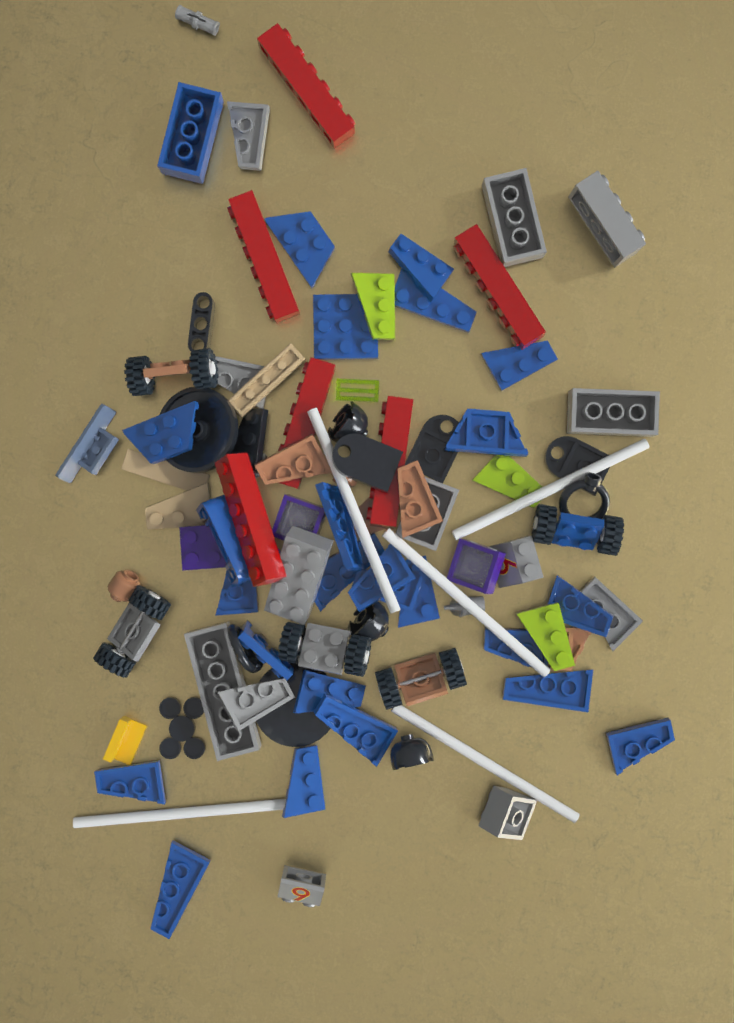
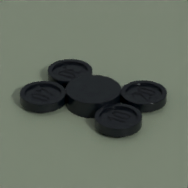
M174 697L165 698L159 706L160 714L166 719L173 720L169 725L171 737L161 742L159 747L160 754L166 759H174L181 752L180 742L186 741L183 747L185 755L190 759L200 758L205 752V743L202 739L192 736L196 730L193 719L201 717L204 713L201 699L191 697L186 700L183 706L185 715H179L181 711L180 702Z

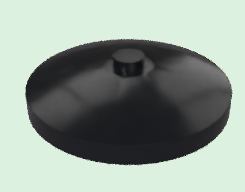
M189 387L173 395L159 414L161 415L193 401L199 404V408L195 411L194 422H196V427L193 433L192 450L169 458L167 462L182 471L204 473L215 469V462L226 454H231L238 436V419L232 404L219 392L210 388L196 389V387Z
M289 662L294 667L293 675L286 681L295 698L256 720L262 732L274 742L289 747H302L320 740L331 729L314 712L293 713L303 671L329 675L323 671L299 667L298 664ZM271 668L262 676L258 683L280 678L274 674Z

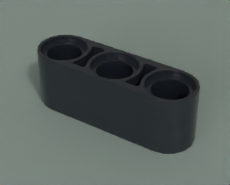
M206 292L196 294L193 300L188 337V348L191 352L198 341L204 342L203 349L210 348L215 302ZM203 299L210 301L209 306L206 308L199 307ZM201 320L207 321V325L203 330L197 329V323Z

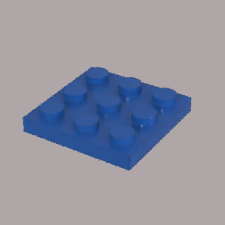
M357 294L313 295L314 358L319 360L378 359V339H372L364 316L365 313Z

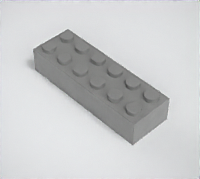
M229 621L184 634L217 761L258 751L262 745L256 721L237 731L217 694V691L246 686L241 664L233 651L228 637Z

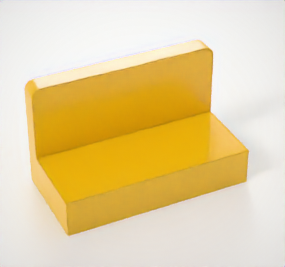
M126 716L120 718L103 760L111 763L115 759L130 765L147 725Z

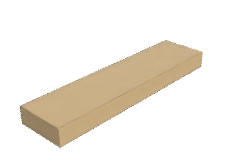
M290 343L228 401L232 404L235 411L241 417H244L306 359Z
M130 449L127 450L122 465V470L184 490L198 487L208 482L210 475L204 473H190L179 470L167 461L151 464L142 453Z

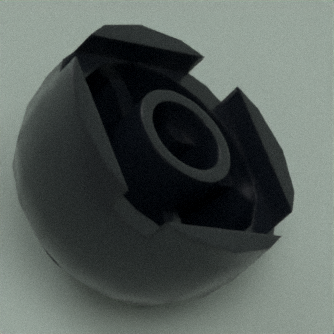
M351 401V406L349 404L344 405L334 417L333 422H336L334 428L329 427L328 429L329 438L336 443L340 438L348 434L367 436L368 417L360 406Z
M377 601L361 612L356 609L353 615L357 617L354 622L350 621L348 624V631L351 632V636L354 634L369 637L372 642L385 636L388 632L389 615L386 608Z
M413 734L401 736V741L394 744L390 754L393 770L434 761L431 747L427 741L422 738H414Z

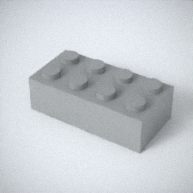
M523 168L484 178L481 186L498 256L504 267L543 258L547 251L527 169Z
M596 171L575 185L568 198L614 268L634 256L646 244L644 234L641 230L636 229L632 223V216L628 211H624L620 205L621 200L609 188L608 179L603 174L601 175L599 171Z
M572 388L568 391L567 434L657 436L659 430L660 391Z
M292 526L285 537L280 554L287 576L271 584L264 611L305 625L312 612L334 540Z

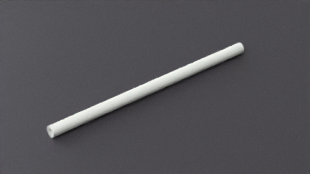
M317 408L311 409L307 412L387 607L390 614L401 609L345 476L336 470L333 464L332 452L334 447Z
M644 438L452 530V534L457 541L565 489L575 481L583 480L587 472L596 474L648 449L649 444Z
M390 528L383 533L382 537L541 676L545 677L551 670L396 533Z
M402 705L392 708L391 712L558 814L573 823L578 820L580 815L578 812Z
M286 799L74 817L73 827L84 828L285 809Z

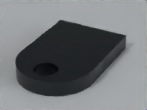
M436 415L430 418L422 427L405 465L418 460L424 476L443 483L458 453L457 451H445V446L459 422L448 415ZM443 421L451 422L453 426L451 432L445 433L441 430L440 426Z
M348 434L340 438L335 444L332 452V461L336 470L343 476L387 493L403 451L361 434ZM342 446L350 450V455L346 458L341 457L338 453V449Z
M563 436L555 439L548 445L544 461L548 471L561 479L609 455L577 438ZM554 447H559L562 450L560 459L552 457L551 450ZM609 468L596 473L602 477L601 484ZM585 488L581 489L592 496H596L597 491H588Z

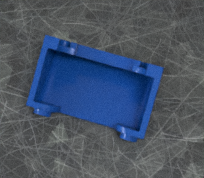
M225 495L200 503L196 511L200 519H207L205 525L210 528L227 564L225 566L226 570L231 569V577L228 579L232 588L251 580Z

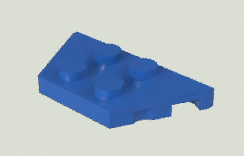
M311 211L265 218L264 220L308 285L313 288L335 249L334 244Z
M193 401L122 431L151 464H157L192 450L193 433L196 427V422H194L195 411L199 408V404Z
M467 408L445 446V451L519 457L528 456V450L522 444L521 435L514 426V420L510 412Z

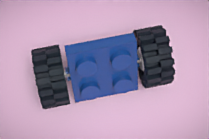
M538 504L532 526V538L535 543L547 545L552 543L560 546L576 547L582 550H593L597 543L598 553L618 555L624 533V519L622 517L604 515L602 519L561 513L557 521V508L555 506Z

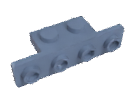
M104 404L99 406L55 475L56 477L71 483L81 467L97 475L119 440L105 430L115 416L116 411Z

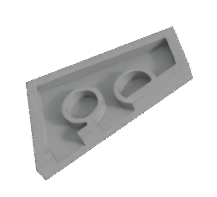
M227 101L231 117V127L234 133L238 166L240 169L261 171L270 107L267 104Z

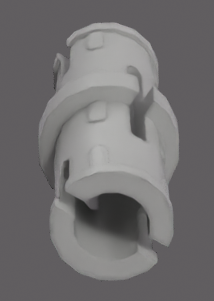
M179 5L176 9L175 19L192 25V28L196 30L199 28L214 36L217 34L220 26L218 21L203 16V13L200 11L194 12L182 5Z

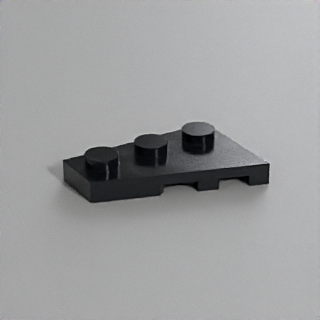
M264 408L251 409L242 418L238 428L237 441L231 454L248 453L254 473H258L254 464L262 461L268 417V410Z

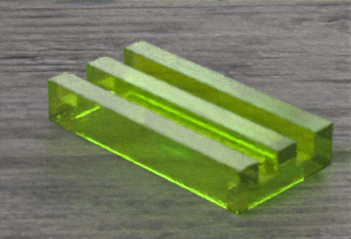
M337 378L336 401L378 402L379 380ZM341 384L375 385V389L341 388ZM340 392L374 394V397L340 396Z

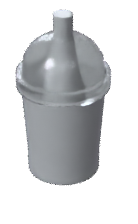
M483 596L469 597L485 611ZM454 599L450 601L449 605L444 606V610H450L453 615L458 617L472 615Z

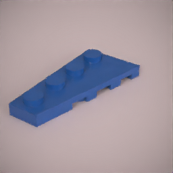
M401 268L395 285V307L458 330L470 332L476 315L475 310L442 288L432 302H430L426 297V292L421 287H417L414 283V278L409 272Z
M324 482L316 484L315 486L339 549L343 565L349 571L358 572L363 570L364 566L354 525L338 486Z
M374 532L370 534L378 556H381L384 549ZM359 540L357 542L364 566L363 570H366L371 565ZM340 552L328 558L315 599L320 612L355 579L357 572L346 570L342 563Z
M593 670L552 673L545 677L532 675L505 678L502 700L589 712Z
M175 841L171 842L151 930L170 939L211 861L210 859Z

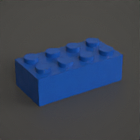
M178 82L157 165L162 174L203 184L224 104L221 92Z

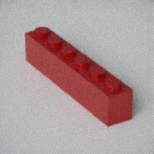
M277 23L257 38L258 46L335 149L355 134V122L350 114L346 115L343 112V106L336 96L334 98L331 96L327 83L323 79L320 81L317 77V70L311 62L307 63L303 58L305 55L298 45L294 46L286 28L282 29Z
M253 190L228 199L231 205L227 207L231 220L236 218L238 224L235 227L239 240L244 239L246 246L242 247L246 258H251L254 265L250 267L254 279L259 278L261 283L258 290L262 299L267 298L269 306L265 308L269 318H274L277 324L300 315Z
M476 224L456 236L453 246L455 253L458 257L462 256L466 263L464 265L470 275L474 274L477 279L476 285L481 293L485 292L489 298L487 302L490 308L498 312L501 325L504 329L508 328L512 334L510 338L513 344L523 350L543 338L546 333L545 329L479 226Z
M310 357L309 362L305 361L302 374H305L303 383L299 382L296 394L299 397L297 403L293 402L290 415L293 417L291 423H287L283 435L286 436L284 444H280L278 452L311 434L315 438L316 432L307 412L317 408L320 416L322 415L336 369L335 364ZM302 478L279 483L299 489Z
M388 396L387 402H382L381 414L385 415L384 423L380 422L378 435L382 436L381 443L403 451L398 469L405 466L414 399ZM397 469L387 493L372 487L370 489L369 498L373 499V506L368 507L366 520H370V526L396 529L400 503Z
M248 453L226 454L215 462V466L242 549V555L248 568L249 577L253 587L275 583L287 575Z

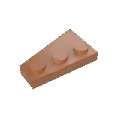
M313 434L254 464L265 485L332 473Z
M418 460L398 468L402 538L443 522Z

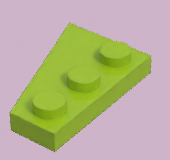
M351 273L372 339L394 340V274Z
M495 455L472 479V481L514 500L542 488L510 456ZM540 501L529 505V507L535 508Z
M558 602L516 613L554 671L575 666Z

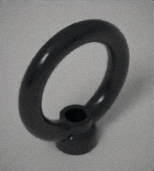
M587 472L583 480H578L568 485L559 498L560 513L571 514L567 507L569 497L576 490L585 488L588 491H597L602 500L599 510L589 517L602 519L610 506V495L608 490L601 484L602 477L598 474Z
M236 624L229 625L228 637L233 651L243 668L250 673L260 671L263 663L257 659L252 649H246L239 642L238 636L241 628Z

